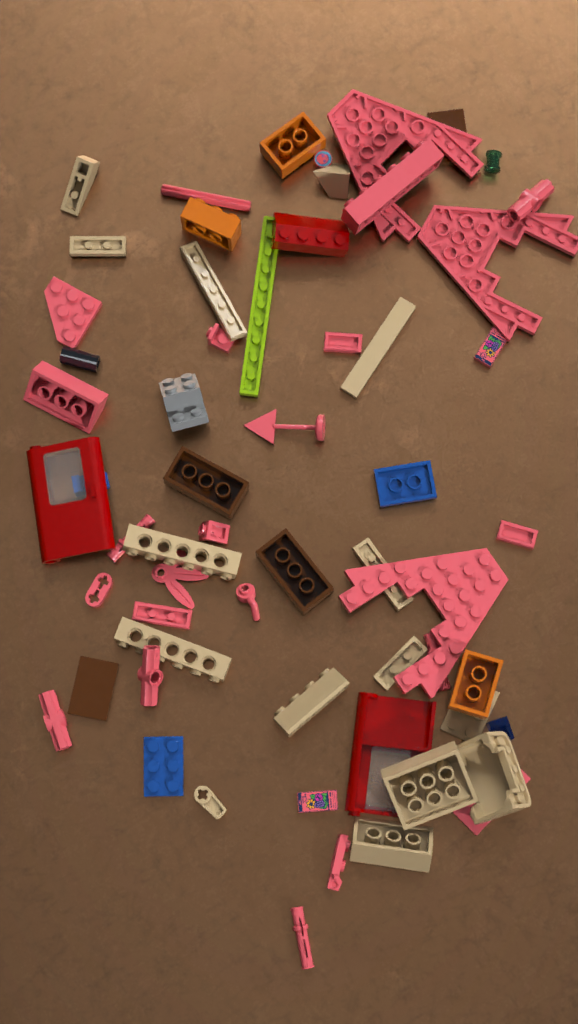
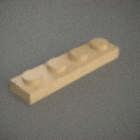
M366 538L352 548V551L364 567L387 563L369 538ZM397 584L383 592L397 612L414 600L413 597L407 599Z

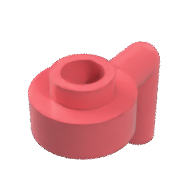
M249 583L239 585L236 588L237 599L242 603L249 604L254 621L260 620L258 604L255 601V587Z

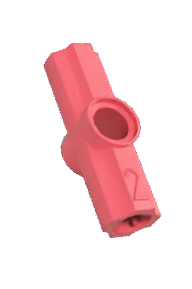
M548 179L541 180L532 189H525L518 201L507 209L510 220L519 222L531 211L533 213L536 212L542 205V202L554 192L552 182Z
M145 645L143 647L142 666L137 673V677L141 681L140 704L143 706H156L158 702V685L163 680V673L159 670L160 646Z
M55 690L46 691L38 695L44 712V722L48 732L51 734L54 748L56 751H61L72 747L73 745L66 727L68 726L66 717L60 708Z

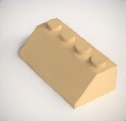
M334 667L331 670L326 668L319 674L320 679L317 682L311 681L304 687L306 690L301 695L297 693L289 700L290 705L286 708L282 706L274 713L276 716L273 720L288 738L348 688L349 682Z
M355 816L349 861L429 873L433 853L434 828L417 825L404 830L399 822Z

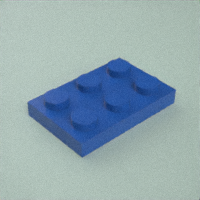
M430 460L373 470L380 508L437 498Z
M183 736L144 737V797L184 796Z

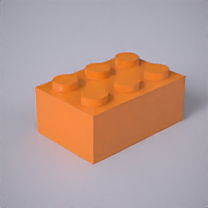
M304 111L260 142V153L282 179L315 156L318 151L326 148V138Z
M190 197L180 215L182 230L230 252L233 251L242 234L241 220L237 215L233 213L227 214L217 206L207 205L200 198L194 199Z
M465 649L461 657L447 709L480 719H487L504 660Z

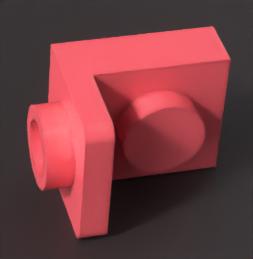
M215 323L214 327H210L207 331L208 344L229 353L234 341H229L224 330L219 327V324Z
M211 520L202 522L198 529L199 541L207 540L223 545L227 544L230 525Z

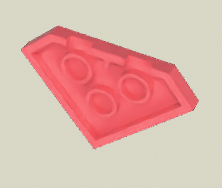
M53 276L44 294L58 343L76 349L101 308L102 302Z

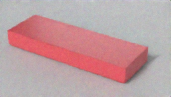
M135 601L132 620L189 630L193 611Z

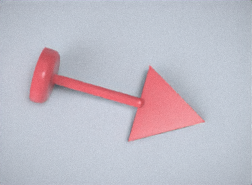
M277 409L243 425L273 445L275 429L315 430V436L318 441H324L325 415L323 414L316 417L315 425L276 424Z

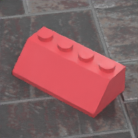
M42 360L32 369L23 400L89 434L101 415L109 394Z

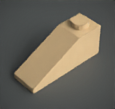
M84 155L77 156L61 210L76 216L79 215L94 182L100 164L99 161Z

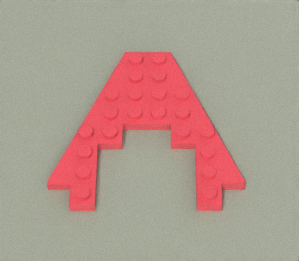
M354 89L327 114V119L359 192L364 187H371L373 180L379 175L383 177L388 173L382 164L404 142L415 151V146L422 140L426 142L430 138L438 149L470 179L484 166L472 153L482 142L481 138ZM396 203L373 220V224L382 242L394 230L407 242L421 230V227Z
M434 205L417 236L419 242L508 342H510L516 328L534 336L543 317L493 293L500 280V276L486 270L485 267L499 240L516 248L523 234L526 233L573 257L578 251V236L567 231L574 216L530 212L519 222H513L510 220L507 210Z
M482 548L347 569L344 571V574L353 587L339 595L338 599L347 612L351 613L395 584L398 585L407 599L424 590L444 619L442 623L429 631L440 647L393 677V680L403 694L420 685L431 700L509 579L488 549Z

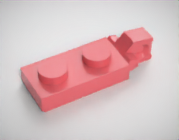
M338 834L326 886L328 889L339 891L342 884L339 874L340 871H344L346 860H343V857L350 847L348 835Z

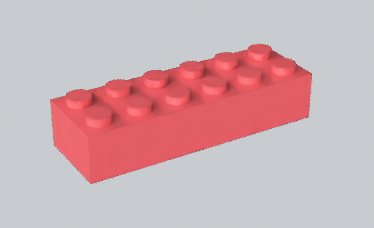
M430 138L426 142L423 140L415 146V151L411 154L407 152L400 159L401 162L398 165L395 163L386 170L388 173L383 177L379 175L373 180L371 187H364L358 193L359 196L355 200L351 198L344 204L345 208L342 210L341 220L354 235L359 233L439 167L444 154Z

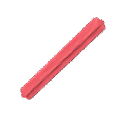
M163 184L161 187V194L185 200H189L190 197L194 199L200 198L206 204L249 212L251 208V202L248 200Z

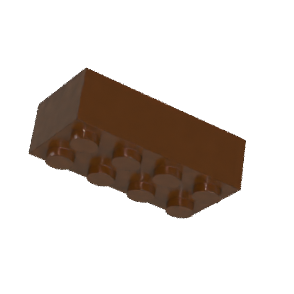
M184 446L180 448L163 477L164 484L230 520L250 487L248 481Z
M287 528L255 551L256 557L302 615H305L334 592V587Z

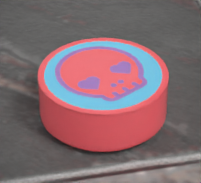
M326 150L318 151L314 156L315 166L320 169L331 165L332 155Z

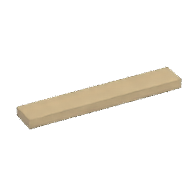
M197 241L180 246L179 251L229 341L247 336V330Z
M402 297L399 298L340 387L341 390L354 398L358 397L416 309L414 304Z

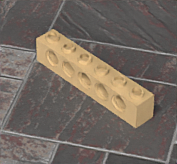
M132 524L128 526L122 549L131 556L142 555L150 561L158 559L166 565H181L185 570H200L204 575L211 576L215 574L224 580L235 579L242 555L240 552ZM141 540H146L149 543V546L141 547L139 545V542ZM165 545L168 551L160 552L158 546ZM184 550L187 556L179 557L176 552ZM202 555L205 561L198 562L195 556ZM221 560L224 566L217 567L214 561Z
M123 616L114 636L118 646L128 649V646L136 648L135 652L142 655L143 647L149 645L151 640L156 639L160 642V662L164 663L167 660L172 662L171 666L178 669L186 667L194 675H207L208 680L219 683V680L224 682L232 662L231 657ZM134 633L141 634V639L138 642L131 640V636ZM171 646H175L178 649L177 654L174 656L167 654V650ZM189 653L196 655V659L192 663L185 661V657ZM207 660L214 662V667L210 670H206L203 667L204 662Z

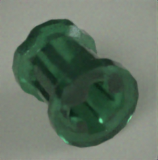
M497 150L486 151L487 163L484 166V171L491 174L499 173L501 169L499 167V160L502 157V153Z

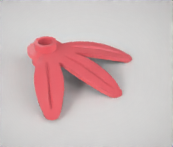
M184 550L176 552L179 557L187 556ZM166 564L155 565L152 569L153 579L158 583L165 582L166 587L176 600L184 606L193 609L195 605L191 596L176 579L199 581L207 579L209 575H204L200 570L196 569L189 571L182 567L176 568L179 566L177 564L174 566ZM159 570H164L163 576H158Z

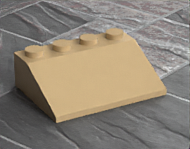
M455 741L381 769L383 781L404 830L478 802Z

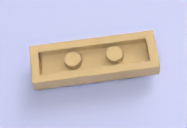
M70 236L69 254L70 256H126V236Z
M413 636L373 678L387 691L395 683L393 677L413 665L428 649Z

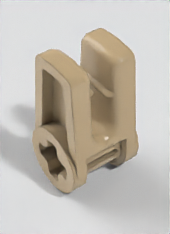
M199 786L195 789V800L216 819L221 818L226 813V808L207 786ZM199 790L208 791L206 794L208 798L206 800L204 798L198 799Z

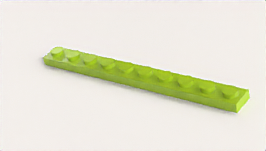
M264 216L239 391V395L258 397L278 255V249H271L273 217Z

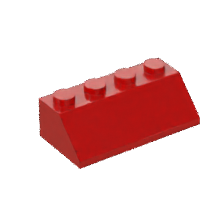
M274 212L271 249L343 258L348 252L349 228L343 221Z

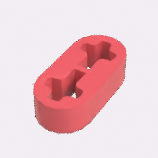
M108 573L98 574L86 593L85 601L92 608L101 606L113 585V580ZM107 577V582L109 584H104L102 588L99 589L101 585L99 580ZM98 591L99 593L97 595V598L99 599V601H94L93 603H91V599L89 597L91 595L95 596L96 592Z

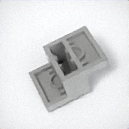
M186 373L181 375V377L167 378L159 382L172 432L209 422L195 373Z

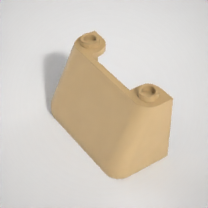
M485 732L456 745L478 798V802L471 806L470 817L475 825L531 806L530 794L511 740L505 732Z

